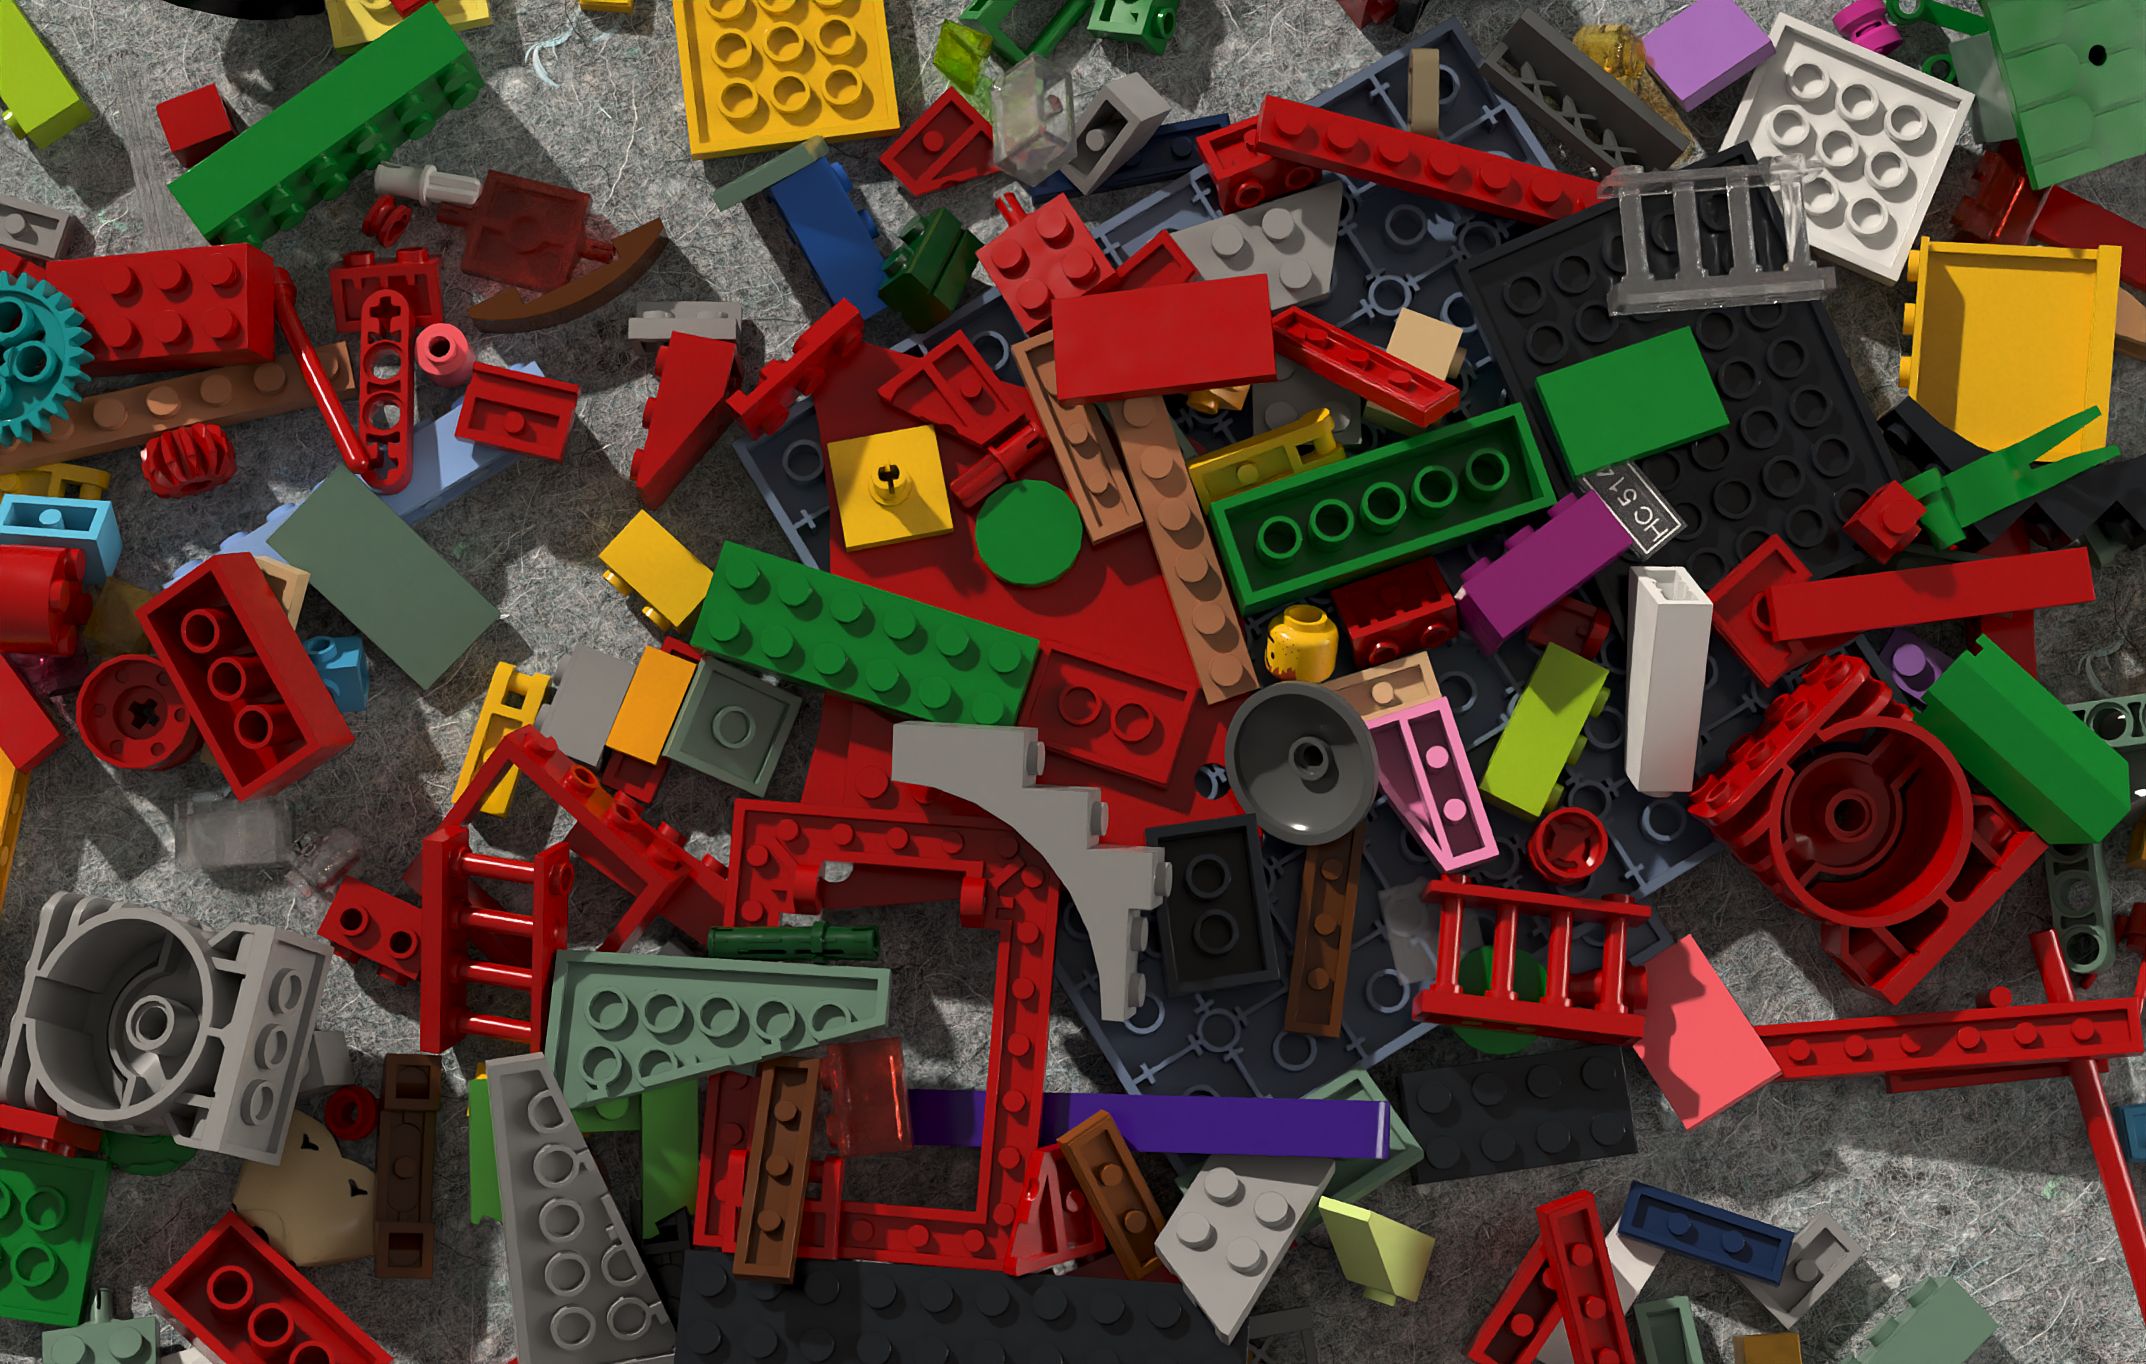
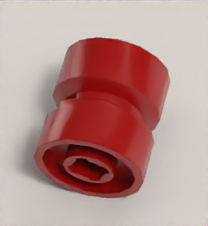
M1563 807L1551 812L1531 831L1526 843V860L1531 871L1541 881L1552 886H1571L1591 875L1603 863L1608 851V836L1602 822L1591 812L1579 807Z

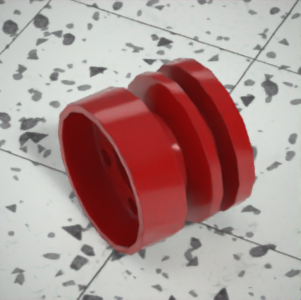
M128 654L103 662L85 679L76 699V724L84 744L100 760L117 767L143 772L168 771L187 763L203 747L204 738L159 658L145 654ZM146 705L155 707L154 712L160 717L156 725L146 723L147 717L142 713Z

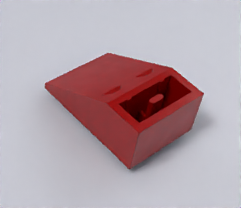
M672 331L669 347L660 346L655 363V377L661 378L657 397H648L643 413L642 427L649 430L644 450L638 448L635 450L630 470V480L637 481L636 490L639 492L648 510L657 511L734 422V416L725 401L738 389L741 391L745 375V369L735 343Z

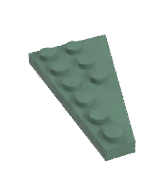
M557 949L544 1056L570 1111L573 1112L888 1029L893 973L891 969Z

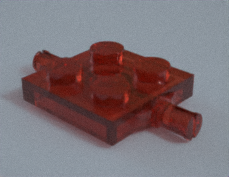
M491 169L488 170L482 194L475 201L471 209L441 201L439 205L441 211H437V223L466 229L467 245L460 266L463 274L547 294L570 283L573 270L579 264L581 258L608 265L614 261L613 256L616 254L613 243L587 238L586 224L593 203L591 194Z

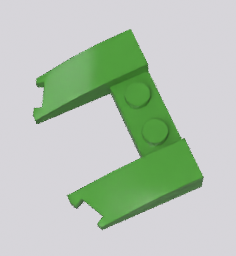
M471 1079L468 1081L471 1223L478 1226L483 1215L503 1223L487 1079ZM697 1079L571 1112L581 1133L638 1131L641 1239H651L660 1234L655 1223L685 1206L690 1216L696 1213L698 1192Z

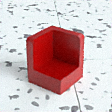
M215 83L164 101L156 106V111L171 152L184 168L197 165L240 135L228 102Z

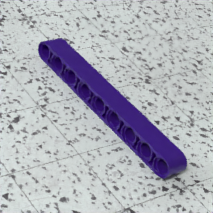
M906 1089L904 1144L982 1147L986 1091ZM1044 1092L1040 1148L1058 1143L1056 1139L1103 1109L1111 1114L1129 1151L1390 1159V1101Z

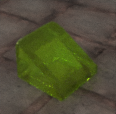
M945 18L942 23L933 65L963 93L972 97L984 78L994 37Z

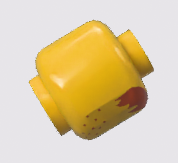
M1304 604L1287 607L1284 612L1273 617L1269 623L1264 656L1266 669L1275 678L1281 680V682L1295 680L1317 684L1328 679L1335 669L1339 640L1337 626L1318 607Z

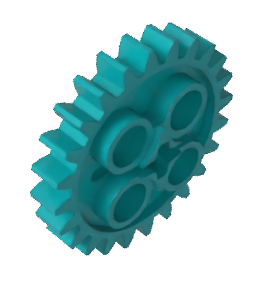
M1 271L0 444L4 447L11 446L14 435L27 444L32 443L33 427L48 435L52 433L49 418L53 414L67 421L69 416L63 407L65 401L81 403L83 400L73 390L75 383L91 381V377L79 370L80 364L89 363L94 360V355L80 348L81 345L87 343L93 337L91 333L82 327H78L84 321L85 316L75 308H70L73 300L61 291L56 293L57 288L46 280L42 279L38 283V280L24 272L18 280L6 271ZM23 314L19 327L10 332L13 320L18 315ZM47 357L44 370L39 375L34 376L37 363Z

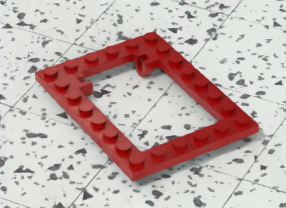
M735 798L723 927L782 926L783 913L821 915L823 901L818 899L819 878L825 879L826 862L966 873V877L963 878L960 897L961 927L1000 930L976 1212L841 1200L837 1258L1004 1271L1003 1263L1031 1152L1034 1149L1040 1148L1062 881L1044 856L1011 825L999 818ZM985 891H987V892H986L985 912H984V895H985ZM764 1061L762 1062L759 1077L730 1070L708 1076L693 1245L722 1247L729 1154L732 1149L749 1150L751 1153ZM805 1197V1199L821 1200V1198Z

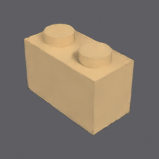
M1402 307L1386 352L1445 381L1446 376L1457 379L1467 349L1458 346L1463 329ZM1368 400L1361 419L1409 437L1424 434L1428 426L1438 429L1442 417L1422 428Z

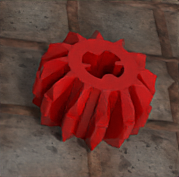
M198 423L191 427L181 426L177 430L163 432L161 437L150 439L140 451L143 462L141 468L145 481L149 482L152 492L164 499L171 497L181 499L185 496H197L205 491H213L216 486L226 484L237 471L234 460L236 455L232 442L228 441L225 431L221 430L220 426L214 424L204 425Z

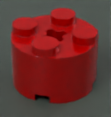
M0 544V652L72 657L75 654L79 625H89L93 607L91 595L83 593L82 579L86 567V557L83 549Z

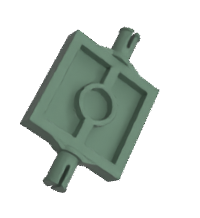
M97 1288L89 1292V1322L78 1327L42 1332V1364H161L160 1323L156 1316L128 1320L113 1319L114 1292L110 1288H100L101 1294Z

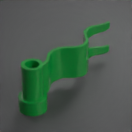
M2095 405L2072 415L2016 444L1984 456L1942 477L1938 468L1935 467L1900 484L1927 509L1919 519L1935 552H1940L1965 540L1966 536L1962 528L2120 455L2121 452L2117 444L2072 455L2031 469L2029 466L2030 463L2102 415L2098 406Z

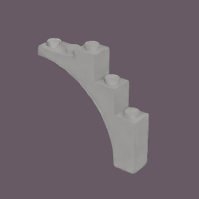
M905 721L893 724L891 780L934 787L974 802L1011 825L1039 851L1070 892L1089 933L1099 973L1102 1020L1124 1022L1135 1015L1136 1007L1143 1006L1146 993L1145 975L1138 973L1139 951H1144L1147 945L1148 921L1146 917H1140V910H1152L1163 904V896L1168 897L1172 887V865L1170 862H1164L1165 848L1099 844V836H1105L1109 819L1107 802H1101V788L1036 784V775H1042L1045 765V746L1043 742H1038V728Z

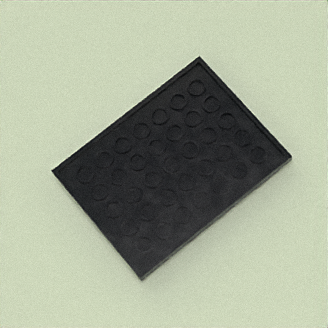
M1748 140L1453 265L1451 271L1512 405L1521 402L1557 502L1572 492L1580 499L1592 489L1583 479L1573 482L1535 388L1534 382L1536 377L1686 326L1691 328L1730 424L1726 430L1629 463L1680 522L1681 526L1648 554L1633 539L1634 542L1624 554L1590 579L1602 607L1611 614L1610 625L1626 661L1630 566L1684 567L1706 594L1774 534H1777L1812 573L1808 582L1821 580L1872 558L1841 528L1877 489L1893 480H1896L1899 484H1902L1904 480ZM1627 464L1612 468L1613 475L1598 476L1595 474L1586 477L1585 479L1646 551L1678 526V523ZM1606 470V471H1603L1602 473H1611V472H1610L1609 470ZM1622 477H1624V479L1615 486L1617 492L1609 489ZM1633 489L1636 492V499H1633L1634 493L1628 491L1626 498L1630 499L1631 502L1623 506L1617 498L1619 497L1623 503L1627 502L1623 494L1625 490ZM1640 507H1648L1652 511V519L1647 524L1638 523L1635 520V512H1638L1637 518L1639 521L1646 522L1650 518V512ZM1658 518L1659 520L1653 525L1655 529L1660 534L1666 529H1668V531L1665 532L1661 537H1659L1654 542L1653 540L1658 536V534L1653 530L1652 527H1650L1646 531H1644V529L1647 528L1651 523H1653ZM1918 519L1917 522L1920 524L1919 527L1922 530L1915 538H1918L1926 534V531L1920 519Z

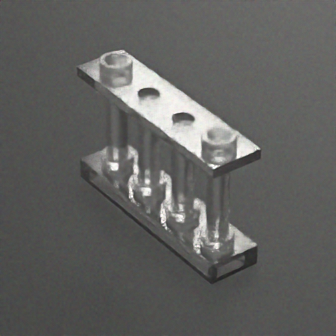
M1790 153L1772 158V163L1647 173H1644V167L1639 165L1622 166L1612 169L1611 175L1606 176L1596 188L1597 199L1619 198L1627 275L1621 278L1622 283H1617L1607 294L1609 316L1811 301L1826 298L1837 289L1835 267L1817 268L1816 261L1810 260L1802 185L1804 183H1811L1824 171L1823 159L1805 161V154ZM1780 185L1788 263L1783 265V271L1763 272L1762 265L1756 264L1749 188ZM1726 189L1734 267L1729 269L1730 275L1709 276L1708 269H1703L1695 192ZM1673 193L1681 271L1675 274L1676 279L1655 280L1654 274L1648 271L1641 196Z

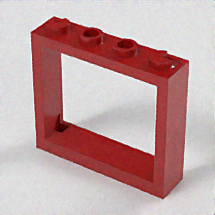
M531 724L505 735L435 832L448 825L467 828L513 764H515L648 884L596 951L628 953L689 875L692 868L671 850L674 846L673 844L658 838L640 822V818L634 809L623 802L616 801L599 785L597 777L590 770L581 765H576L559 750L558 744L552 736L546 738ZM422 850L401 877L421 897ZM468 876V900L473 907L508 912ZM468 928L467 939L494 963L532 969L531 938Z

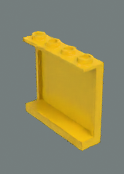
M1921 236L1920 250H1909L1907 282H1917L1916 304L1905 303L1902 335L1913 336L1912 357L1901 356L1898 388L1909 389L1908 395L1940 424L1976 446L1992 452L2016 444L2057 422L2097 405L2102 415L2032 463H2052L2082 452L2106 447L2122 246L2099 245L2098 249L1935 242L1929 241L1930 237ZM2104 462L2096 465V467L2102 466Z

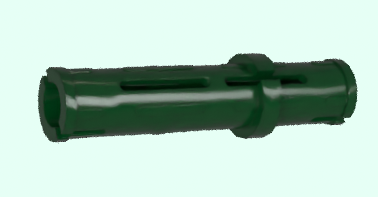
M815 921L813 926L803 927L711 926V930L708 933L707 948L709 958L750 961L801 960L812 961L813 964L828 965L830 961L839 960L877 961L880 952V934L877 925L841 927L830 926L828 921Z

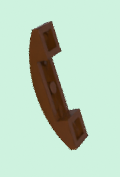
M660 217L612 239L620 259L524 304L514 286L467 308L469 316L479 332L515 334L551 328L587 315L621 295L651 268L669 243L665 227Z
M385 1054L379 1099L374 1170L373 1254L375 1278L433 1279L435 1222H431L435 1123L436 1112L440 1111L442 1055Z

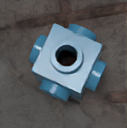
M316 636L309 640H300L340 713L366 710L370 674L362 636L335 638Z

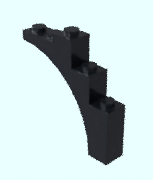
M1909 395L1877 420L1879 427L1884 431L1883 436L1887 444L1897 453L1906 455L1921 471L1920 474L1937 467L1943 477L1993 453L1976 446L1940 424ZM2146 454L2134 459L2100 467H2091L2045 491L1997 511L1962 528L1966 539L1955 544V546L1966 549L1969 553H1976L1992 544L2009 526L2021 517L2025 521V532L2036 544L2046 547L2049 551H2056L2074 542L2100 517L2105 522L2104 525L2108 534L2118 543L2126 545L2131 551H2134L2146 545ZM2032 463L2029 464L2031 469L2043 466Z

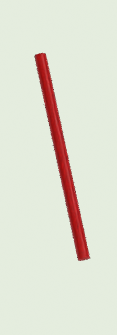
M2056 928L2028 934L2048 1003L2077 1001ZM2096 1061L2066 1062L2146 1327V1228Z

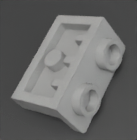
M639 301L636 304V317L629 318L628 339L636 355H657L661 345L669 347L672 331L735 343L740 356H742V305L739 302Z

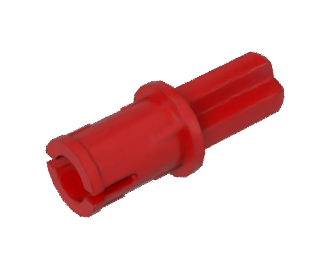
M1030 420L1023 428L998 447L989 446L986 448L985 452L987 455L951 482L950 489L957 501L965 508H970L1004 481L1009 483L1015 481L1016 472L1042 452L1051 448L1049 439L1046 436L1043 438L1039 436L1043 433L1042 429L1034 421Z

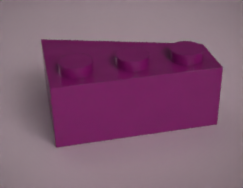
M1593 489L1580 499L1573 492L1547 511L1551 518L1549 522L1534 531L1530 524L1525 526L1503 544L1508 550L1507 553L1493 563L1487 557H1484L1460 576L1465 584L1461 586L1453 598L1456 603L1458 623L1486 659L1499 651L1502 643L1525 626L1527 628L1541 618V614L1565 596L1571 595L1624 554L1634 542Z

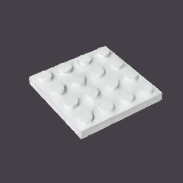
M1779 12L1768 35L1777 53L1754 68L1718 152L1748 140L1796 246L1889 287H1893L1899 279L1909 255V250L1912 248L1975 94Z

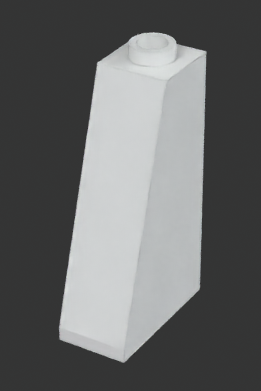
M1630 566L1624 771L1638 792L1652 797H1668L1673 792H1692L1713 603L1684 567Z

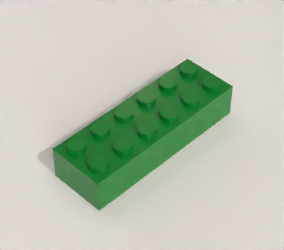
M430 1L167 185V188L211 246L247 242L261 250L265 240L279 230L288 231L299 225L305 219L306 211L323 199L330 201L343 194L348 189L350 180L366 169L369 171L377 169L381 161L388 162L393 155V150L409 139L417 140L427 135L435 127L436 120L451 109L460 110L471 104L477 98L479 90L485 86V83L467 47L433 2Z
M1519 402L1212 502L1209 505L1207 520L1241 617L1244 618L1549 517L1547 511L1558 502L1523 406Z
M727 540L724 541L690 641V645L698 654L710 656L726 663L846 701L862 704L868 708L909 721L1015 727L1041 649L1039 639Z

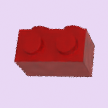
M346 874L317 934L331 940L330 946L335 947L333 954L357 965L361 955L380 963L376 974L406 988L410 978L421 982L422 909Z

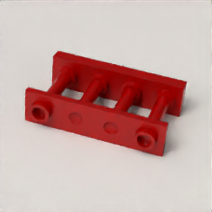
M448 825L423 838L420 1051L441 1054L465 1039L466 1034L530 1044V1053L543 1052L545 1054L557 949L567 950L568 895L574 881V868L572 863L569 862L570 843L558 842L535 855L534 862L473 853L469 847V828ZM472 875L534 885L533 916L473 907L468 900V876ZM468 928L531 938L532 969L471 959V956L467 953ZM467 981L531 992V1022L470 1012V1008L466 1005Z
M1441 874L1438 876V880H1431L1421 891V902L1441 904L1436 983L1430 984L1429 990L1423 989L1413 999L1411 1021L1631 1047L1644 1038L1645 1016L1628 1014V1007L1623 1005L1627 927L1638 928L1651 917V906L1634 904V897L1623 894H1605L1601 896V900L1473 885L1471 884L1470 877L1459 874ZM1464 907L1496 911L1491 990H1486L1484 996L1463 994V987L1458 985ZM1518 914L1551 918L1546 995L1540 997L1539 1003L1518 1001V993L1513 992ZM1573 920L1605 924L1600 1003L1594 1005V1010L1573 1007V1000L1568 998Z

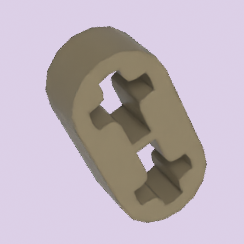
M1411 48L1408 67L1407 131L1438 139L1439 50L1433 48Z

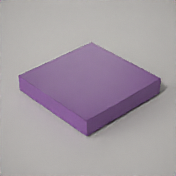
M1698 0L1632 45L1637 58L1687 113L1777 53L1772 40L1733 0Z

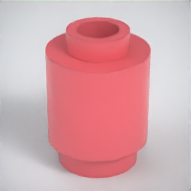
M437 323L425 328L419 334L414 346L415 358L424 373L434 384L444 388H454L464 384L473 375L474 361L476 362L475 352L464 334L457 327L446 323ZM448 351L446 355L440 357L441 354Z

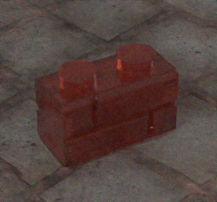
M2011 139L2003 140L1994 152L1985 149L1978 160L1971 178L1979 181L1972 197L1965 194L1961 197L1950 218L1949 223L1957 226L1950 242L2025 246L2053 185L2039 190H2032L2020 144Z

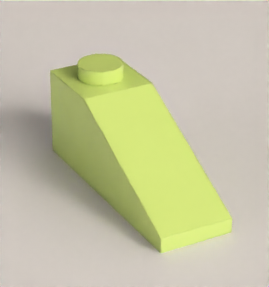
M1321 1196L1318 1208L1345 1278L1365 1286L1362 1295L1364 1298L1394 1307L1397 1297L1416 1303L1436 1239L1373 1211Z

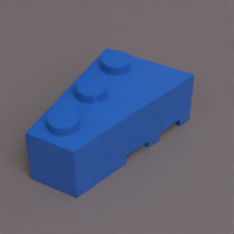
M826 156L761 191L769 204L774 203L787 226L785 229L792 243L794 245L797 244L811 269L810 272L831 308L845 297L860 311L864 321L888 307L877 296L878 290L886 277L881 267L889 256L882 258L873 242V239L880 235L865 208L857 212L850 201L847 192L853 190V186L845 170L838 161L830 165Z

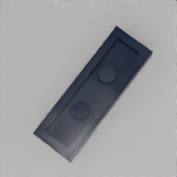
M1633 1180L1616 1235L1778 1288L1782 1280L1795 1232Z

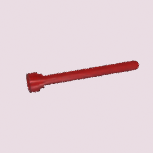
M275 266V319L348 469L354 474H362L368 469L369 460L294 308L297 288L288 270Z

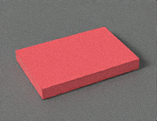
M1691 934L1641 964L1645 966L1647 974L1648 1004L1646 1010H1634L1635 1015L1645 1016L1644 1038L1632 1045V1047L1688 1133L1783 1074Z

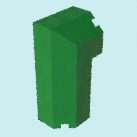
M1982 634L1975 642L1983 650L1974 656L1966 649L1921 696L1920 699L1928 705L1923 713L1916 707L1910 709L1914 713L1913 720L1939 739L1967 771L2048 844H2099L2131 811L2128 762L1985 634Z

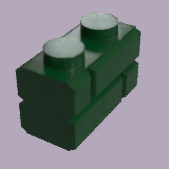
M939 207L925 218L921 214L914 216L899 233L898 237L904 242L903 245L897 248L881 267L886 277L878 290L877 297L892 311L900 312L902 314L900 318L917 334H925L951 316L979 262L974 252L985 246L970 230H963L961 228L962 223L946 208Z

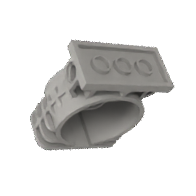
M59 891L52 895L40 912V925L32 955L25 968L22 992L16 1013L10 1023V1036L0 1068L1 1104L57 1116L73 1123L123 1134L172 1136L178 1145L279 1167L335 947L271 925L260 923L251 925L232 922L218 933L207 923L166 910L141 907L124 901L114 902L96 896H83L68 891Z

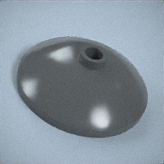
M1294 680L1275 683L1249 697L1239 707L1230 723L1224 751L1229 784L1245 813H1256L1257 825L1267 833L1293 844L1320 845L1344 836L1365 818L1374 802L1378 789V754L1372 735L1364 720L1351 704L1340 695L1324 686L1306 681ZM1314 746L1321 751L1323 762L1315 757Z

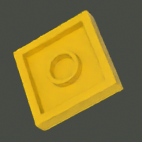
M933 424L827 443L847 552L953 532L952 518Z

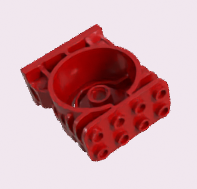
M1822 654L1806 666L1801 674L1804 680L1790 694L1785 693L1779 696L1766 708L1763 714L1765 720L1752 734H1743L1729 746L1725 753L1728 759L1714 773H1706L1693 783L1692 792H1687L1690 800L1687 803L1686 810L1696 820L1702 821L1709 828L1708 832L1717 842L1726 845L1732 852L1731 856L1741 866L1747 867L1757 881L1785 906L1805 917L1821 922V949L1843 970L1840 974L1855 989L1896 1007L2049 846L2035 831L2023 828L1994 797L1970 791L1963 770L1953 754L1939 739L1913 720L1914 713L1905 704L1897 703L1892 698L1893 691L1886 683L1875 680L1869 674L1870 667L1863 659L1844 654H1836L1831 657ZM1870 727L1878 729L1857 752L1847 750L1823 751L1808 757L1794 771L1789 767L1796 758L1813 747L1836 741L1859 743ZM1909 779V781L1907 782V784L1904 786V788H1903L1902 791H1901V794H1902V800H1901V795H1900V792H1899V788ZM1846 800L1849 805L1848 817L1845 822L1837 826L1834 820L1835 808L1840 802ZM1879 862L1866 873L1852 879L1843 881L1816 879L1804 889L1819 871L1836 875L1853 874L1866 870Z

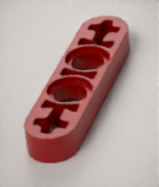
M389 289L374 292L366 299L362 307L359 442L369 460L368 469L360 475L374 492L386 496L398 494L404 490L410 483L413 474L415 376L414 311L402 294ZM391 306L400 315L394 316L390 320V334L395 341L386 340V329L377 318L385 316L387 307ZM385 355L400 357V370L392 378L381 379L374 375V366L378 359ZM386 405L400 408V419L395 426L386 430L374 427L373 417L378 409ZM378 443L388 444V456L397 466V469L388 471L387 479H381L377 472L374 471V468H381L384 464V450Z

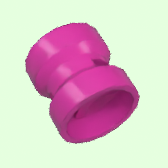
M1858 0L1838 12L1832 19L1840 35L1846 36L1852 43L1883 56H1887L1903 43L1897 27L1889 25L1885 18L1887 8L1883 0Z

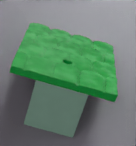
M1981 0L1989 31L1948 43L1959 87L1975 94L1967 114L1975 145L2018 138L2032 190H2039L2146 153V0Z

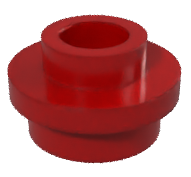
M354 1085L343 1087L327 1101L324 1110L325 1121L338 1138L346 1141L362 1140L369 1136L377 1125L379 1117L377 1099L365 1087ZM357 1105L358 1116L356 1121L353 1122L351 1112L354 1106Z

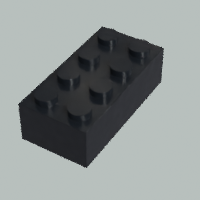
M1603 1044L1408 1072L1395 1077L1402 1122L1424 1151V1159L1409 1168L1412 1186L1639 1153L1621 1046Z

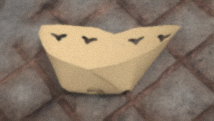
M294 1109L279 1167L243 1159L231 1203L234 1212L267 1242L253 1227L257 1226L265 1230L269 1237L268 1244L292 1266L327 1267L374 1255L372 1228L374 1173L366 1166L342 1158L333 1135L326 1127L306 1113ZM303 1134L308 1135L310 1143L319 1147L317 1151L301 1149ZM349 1180H354L357 1188L365 1190L367 1195L351 1197Z

